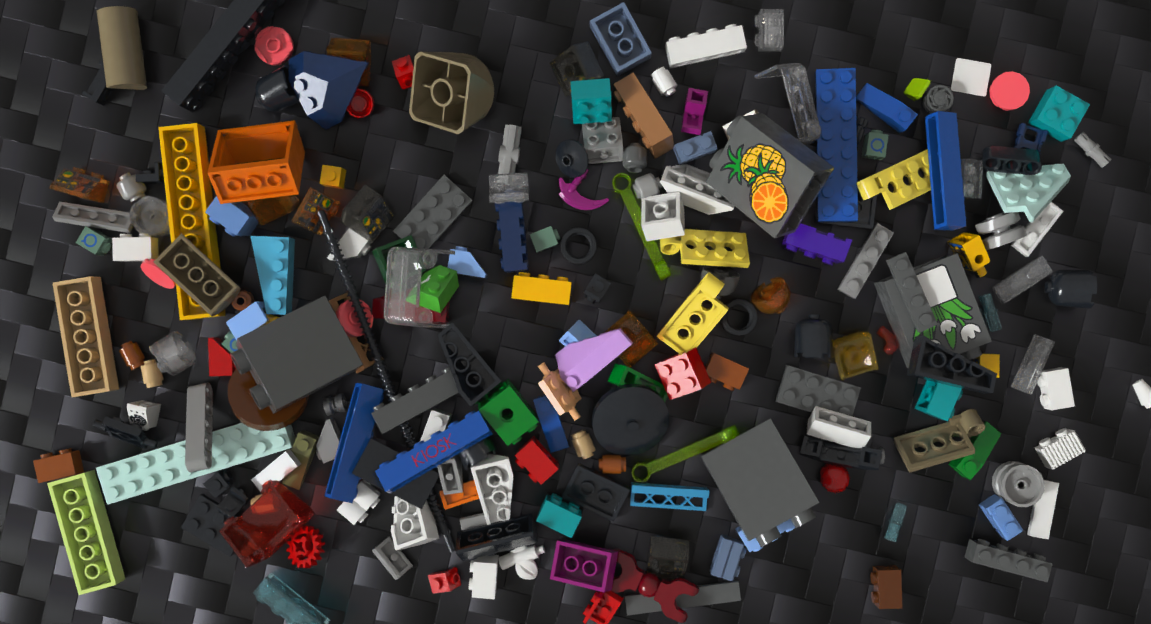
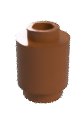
M246 290L240 291L232 302V306L237 310L243 311L254 303L253 294ZM240 297L244 299V304H241Z
M129 341L121 345L122 349L119 350V353L127 367L134 370L144 365L145 356L137 342Z
M602 455V459H599V470H602L603 474H621V472H626V457H621V455Z

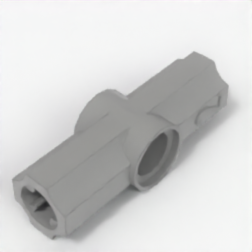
M505 125L503 144L500 146L498 159L500 162L497 177L498 183L513 185L516 165H518L520 156L519 144L522 127Z

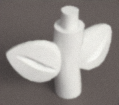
M533 545L515 548L508 554L498 558L502 570H505L515 565L516 572L521 578L535 579L538 567L533 559L539 558L540 554L545 553L543 545L539 547Z

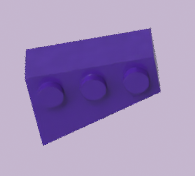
M800 223L796 232L785 235L782 244L786 245L787 250L793 252L800 250L805 252L804 256L812 259L819 257L823 263L833 266V263L845 262L852 240L848 238L843 240L835 237L833 233L827 234L817 230V228Z

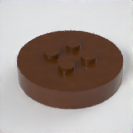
M236 368L229 380L228 400L235 416L243 424L256 430L274 431L292 424L301 416L308 403L309 396L273 414L269 406L260 410L256 405L249 389L256 386L257 383L250 371L241 375Z

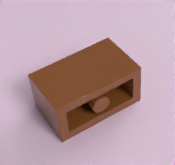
M713 352L705 366L710 381L716 383L719 380L724 383L723 387L732 391L735 388L740 390L749 368Z
M71 448L60 450L59 455L53 456V452L40 455L41 459L33 461L38 483L84 472L80 451H72Z

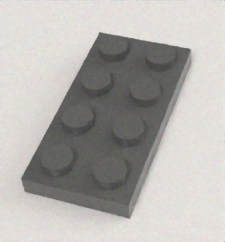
M443 175L393 232L401 239L412 235L418 252L423 257L473 200L448 177Z
M786 365L776 402L811 413L815 406L853 416L861 387Z

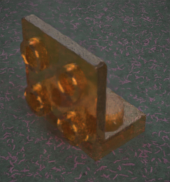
M296 195L250 200L245 201V203L262 226L294 211L299 200Z

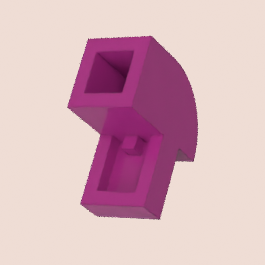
M694 88L688 89L681 132L701 134L708 91Z

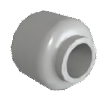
M129 172L119 177L121 181L116 184V187L124 200L134 202L145 196L144 193L147 188L144 183L136 182V174L131 175Z
M651 173L636 178L635 184L632 185L637 199L640 198L641 200L649 196L659 195V189L662 188L659 177L655 178Z

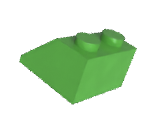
M441 265L426 271L408 295L406 301L441 313L459 287L457 271Z

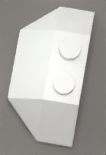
M688 164L665 167L660 183L667 193L680 191L683 205L708 215L734 209V205L706 183L711 173Z

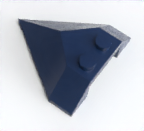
M303 51L289 59L288 80L307 116L327 130L343 121L345 111L351 104L362 80L361 76L364 70L367 69L369 62Z

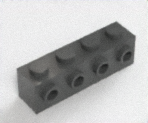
M969 539L965 558L973 563L1047 583L1052 568V563L1048 562L1045 556L1035 553L1034 556L1027 554L1028 552L1021 549L1009 550L1008 546L1002 544L990 545L989 541L978 539V541Z

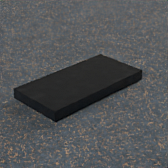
M370 439L352 474L384 490L375 471L379 469V465L395 460L399 453ZM430 470L391 494L422 509L439 477V473Z

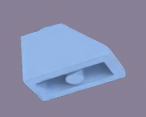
M456 246L455 250L450 249L448 268L456 270L457 274L487 278L486 272L473 254L467 252V248Z

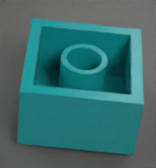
M609 78L570 81L573 124L612 121Z
M1056 85L1046 90L1028 124L1040 130H1048V135L1062 142L1072 138L1090 104Z
M926 380L914 409L932 417L948 421L954 415V406L956 401L961 398L963 390L962 388Z
M547 494L538 512L536 521L572 538L582 518L580 506L571 501L569 504L562 501L563 498L557 494Z

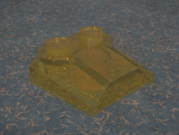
M857 332L833 341L834 357L841 380L872 370H878L872 337L869 332Z

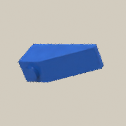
M868 83L864 85L856 96V100L899 134L905 131L918 115L901 101Z
M546 395L534 398L533 402L551 453L568 448L569 444L558 412Z

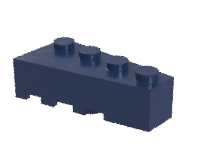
M521 193L498 195V200H495L496 212H499L500 218L497 219V229L501 231V238L499 239V249L502 250L503 258H500L501 268L506 273L529 271Z

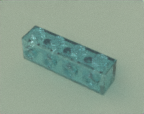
M273 573L265 577L253 592L259 602L266 603L271 607V611L278 616L281 615L287 624H328L330 621Z

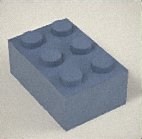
M624 2L590 20V28L616 76L651 58L652 52Z

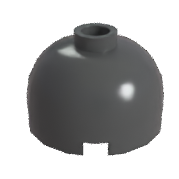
M703 266L700 281L710 272L725 284L715 298L721 299L722 296H728L736 290L740 280L739 273L726 268L721 270L718 269V266Z

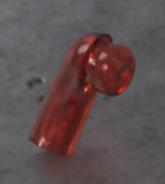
M881 326L877 334L886 340L884 351L886 354L891 355L898 348L896 336L887 328Z

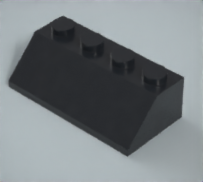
M532 513L489 525L486 524L457 531L455 549L457 556L462 561L475 560L478 557L492 556L498 552L512 551L518 547H529L538 543V532Z

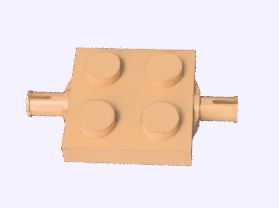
M545 362L540 364L538 367L544 377L538 385L559 415L569 412L574 421L580 418L581 415L575 408L576 403L582 399L578 390L573 392L560 378L559 369L550 372Z

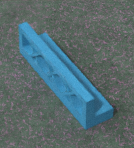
M631 482L630 506L706 511L707 498H709V489L707 487ZM635 493L646 494L647 496L642 502L634 501ZM655 494L664 495L666 499L662 503H656L651 497ZM673 496H683L686 500L681 504H674L671 498ZM693 497L703 498L702 506H694L690 499Z

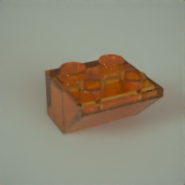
M331 38L327 47V55L369 62L359 84L361 86H369L371 67L370 40Z

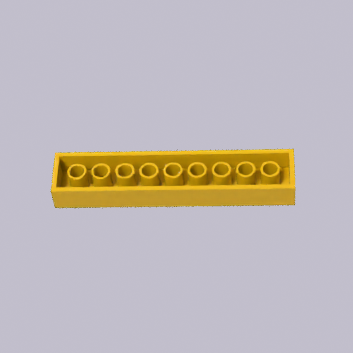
M198 123L158 127L171 243L182 233L220 268L216 224L205 213L213 201L211 181L207 173L209 160L205 127ZM176 284L180 320L226 316L225 309L219 314L211 316Z

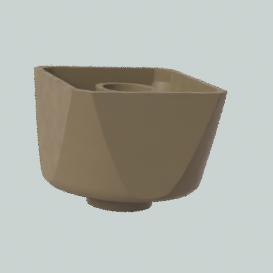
M419 52L416 54L409 109L413 120L460 134L487 115L493 103L494 84L488 68L480 59L472 55L453 52Z

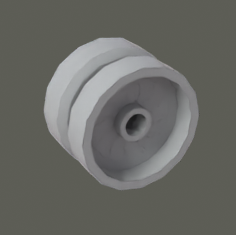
M1002 212L975 224L978 234L992 233L982 239L986 250L1027 236L1023 225L1010 227V225L1019 222L1021 219L1018 212Z
M1008 461L1001 464L992 476V487L995 494L1017 507L1034 505L1041 499L1044 493L1045 483L1039 471L1018 461Z

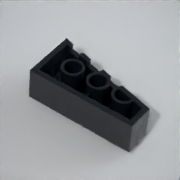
M924 335L917 336L914 339L907 372L908 376L983 394L994 392L997 373L964 358V356L958 353H954L939 343L929 340Z

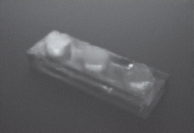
M1039 256L993 286L992 289L1001 303L1005 304L1053 271L1045 258Z
M1037 335L1033 336L1011 385L1013 389L1032 395L1055 344L1053 340Z

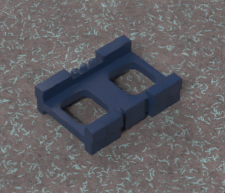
M1021 123L1016 134L1018 137L1016 138L1015 146L1012 148L1023 147L1040 152L1043 145L1042 142H1045L1048 130H1040ZM1027 129L1037 132L1034 142L1024 138Z

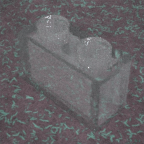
M761 9L758 15H755V27H758V34L755 35V46H758V52H781L784 48V9Z

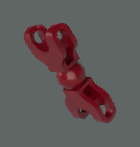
M618 548L612 549L618 551L617 562L621 564L622 574L617 577L614 576L611 591L619 593L627 589L634 591L638 589L644 597H654V600L661 605V609L666 617L680 623L687 621V613L677 606L676 597L680 594L696 596L700 590L696 584L684 578H675L672 581L662 579L660 581L655 574L644 573L645 570L639 568L637 560L632 554Z

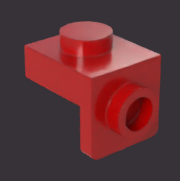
M410 55L391 61L401 88L412 87L414 65Z
M457 567L447 571L433 572L428 575L433 594L450 592L461 585Z

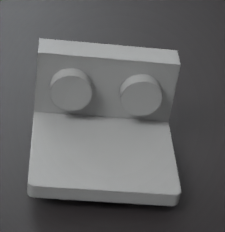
M612 117V121L604 123L582 124L584 148L588 154L589 164L622 161L623 141L619 117Z

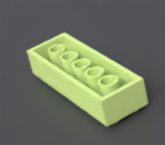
M95 470L47 483L78 594L82 595L124 581L125 575Z

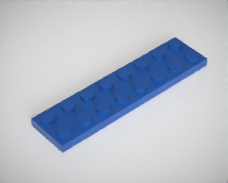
M856 68L816 69L817 155L834 167V170L817 196L818 222H857Z

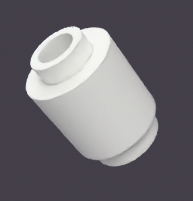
M661 67L651 74L652 81L661 96L666 95L668 97L676 92L675 88L678 85L669 70Z

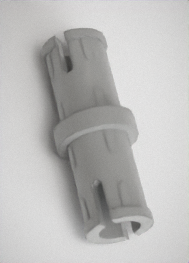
M1084 132L1074 139L1086 152L1085 154L1094 159L1101 168L1111 161V158L1099 148L1100 145L1098 143L1095 144Z

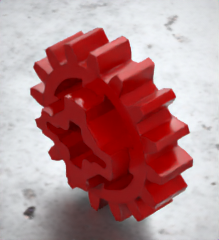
M300 526V529H294L295 534L289 535L291 541H287V544L290 545V548L286 549V552H290L288 559H293L292 565H297V568H311V566L317 565L316 560L322 559L320 553H324V550L321 547L325 545V542H321L323 535H318L319 529H314V526Z

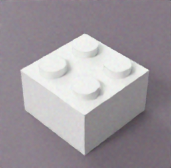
M680 191L642 198L641 226L646 241L685 235L684 205Z

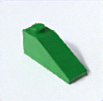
M614 365L608 379L609 382L617 386L625 384L645 385L659 393L664 402L666 401L668 395L663 384L627 366Z
M987 421L984 422L985 430L970 438L975 448V454L951 460L948 464L962 477L969 480L982 468L1001 435Z

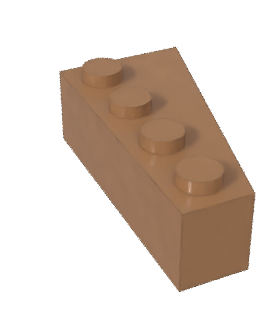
M634 72L614 83V97L618 103L621 101L624 107L622 109L625 115L631 118L635 131L641 135L645 147L649 149L653 158L656 159L672 150L674 147L673 134Z

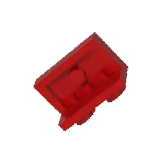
M611 590L605 593L596 591L591 599V602H593L592 606L588 604L583 612L585 615L583 623L586 624L591 619L597 624H608L624 598Z

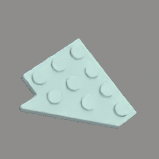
M1064 164L1042 165L1041 171L1036 175L987 171L986 177L1004 213L1025 212L1029 222H1033L1066 186L1071 177Z

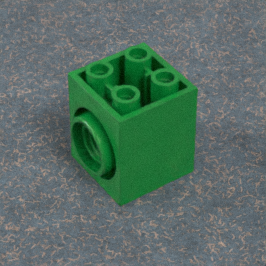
M509 379L503 382V386L493 395L478 403L480 413L507 446L511 443L514 445L522 439L521 435L527 431L528 433L533 431L539 422L537 413ZM506 408L511 409L510 412H503Z

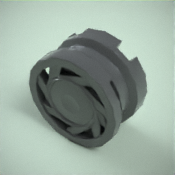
M944 85L932 87L923 95L922 104L924 109L930 114L936 111H946L953 104V93L950 88Z

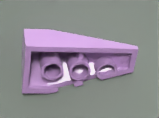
M619 328L593 338L588 337L583 339V341L569 343L555 354L560 378L574 392L631 346L633 342Z

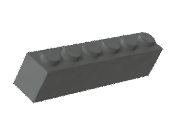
M450 367L442 370L443 375L439 377L433 375L426 379V384L420 387L416 384L409 388L408 394L402 396L400 393L390 398L391 403L387 405L381 403L373 408L374 412L371 415L381 433L383 434L459 393Z

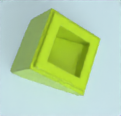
M913 78L905 89L904 95L913 101L920 99L931 84V81Z

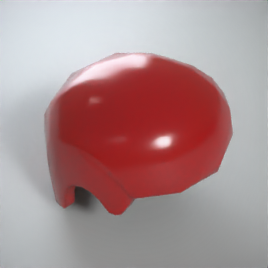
M358 88L351 104L346 110L351 116L356 118L367 117L374 108V99L368 91Z
M826 463L821 468L820 481L827 491L832 493L843 492L849 485L850 476L845 467Z

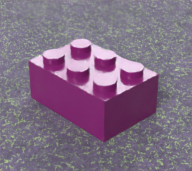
M567 539L557 540L550 579L604 593L612 590L618 551Z

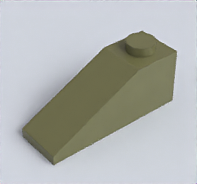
M306 430L298 432L291 451L300 461L301 465L283 478V484L297 490L301 489L317 450L316 444L320 436Z

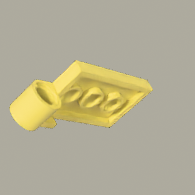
M928 149L857 182L856 185L863 201L882 193L889 210L930 191ZM919 169H921L924 173L923 178H921L918 174ZM904 176L908 178L909 185L903 182ZM889 183L894 187L893 193L888 189Z
M685 229L684 236L660 239V249L663 254L673 255L680 250L681 264L748 268L750 265L746 233ZM686 245H692L694 249H690ZM705 246H711L714 250H708ZM724 247H729L732 251H727Z
M708 272L660 330L657 337L678 353L697 348L729 310V307L715 298L725 284ZM709 300L713 306L710 309H706L702 306V302ZM696 314L701 318V321L694 323L691 321L690 316ZM680 329H686L688 330L689 335L687 337H682L679 335L678 331Z

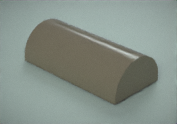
M124 6L104 7L97 10L106 87L134 90L147 89L137 10Z
M182 233L153 261L211 316H215L227 308L241 290L232 279Z

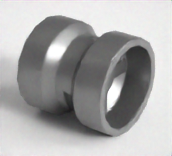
M343 393L336 394L335 397H323V407L326 415H333L338 411L340 413L347 411V402Z

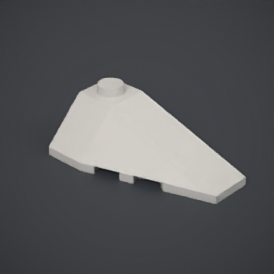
M491 453L487 454L488 457L470 467L487 525L510 519L513 471L509 457Z
M395 496L394 507H392L394 523L391 525L395 550L410 548L439 539L436 522L427 500L423 508L420 509Z

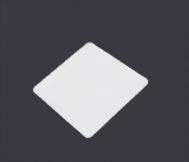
M957 58L951 90L986 96L991 64Z

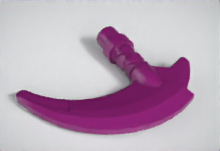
M588 169L583 175L574 178L572 183H565L561 177L559 178L560 197L568 205L580 210L596 209L609 201L608 198L590 200L577 192L576 189L587 176Z

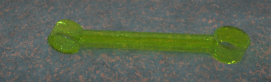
M625 173L616 174L612 180V187L617 193L621 194L651 258L655 271L662 281L670 277L671 273L655 240L646 241L641 226V210L631 191V178ZM618 177H625L629 181V185L625 190H619L615 187V180Z
M736 425L728 427L715 435L647 464L638 462L632 468V477L637 482H646L651 474L736 438L740 435ZM643 465L648 469V476L646 478L639 479L634 475V471L638 466Z

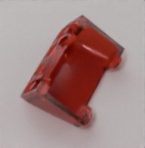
M270 479L262 485V496L241 516L236 518L232 516L224 522L225 526L219 531L246 568L271 557L315 514L309 505L278 480L272 481Z

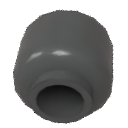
M631 143L630 146L624 148L623 167L631 173L642 172L647 166V149L639 143Z

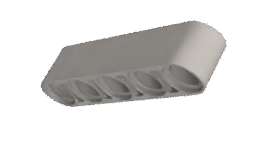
M208 382L187 388L185 465L188 472L192 473L209 469L212 466L213 390Z

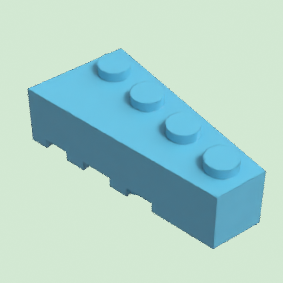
M251 236L266 314L286 315L292 312L295 239L289 237Z

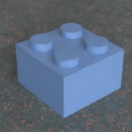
M217 196L205 211L210 216L209 219L217 225H223L225 231L231 236H250L262 219L260 215L244 203L220 204Z

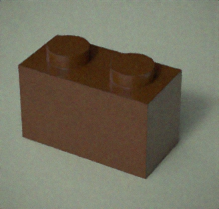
M896 565L873 566V572L870 574L871 583L874 584V591L871 592L872 603L879 609H902L901 569Z

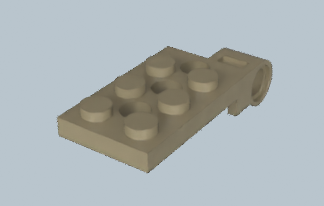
M969 409L959 415L952 416V418H949V422L895 437L894 444L910 473L975 454V448L969 437L982 433L985 430V425L977 411ZM958 436L961 437L962 440L957 442L954 441L952 437ZM941 442L944 445L942 447H936L933 443ZM922 447L925 451L917 452L915 448Z

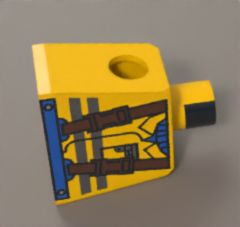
M963 232L947 242L953 253H958L964 269L973 271L976 278L987 274L984 265L990 262V258L980 235Z

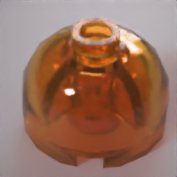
M781 277L770 279L771 283L766 286L765 283H762L751 295L753 304L759 311L765 314L782 313L791 298V291L785 280Z

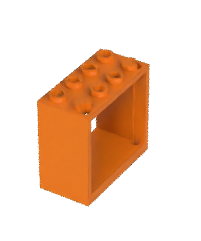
M295 120L218 130L207 173L220 204L299 194L305 150Z

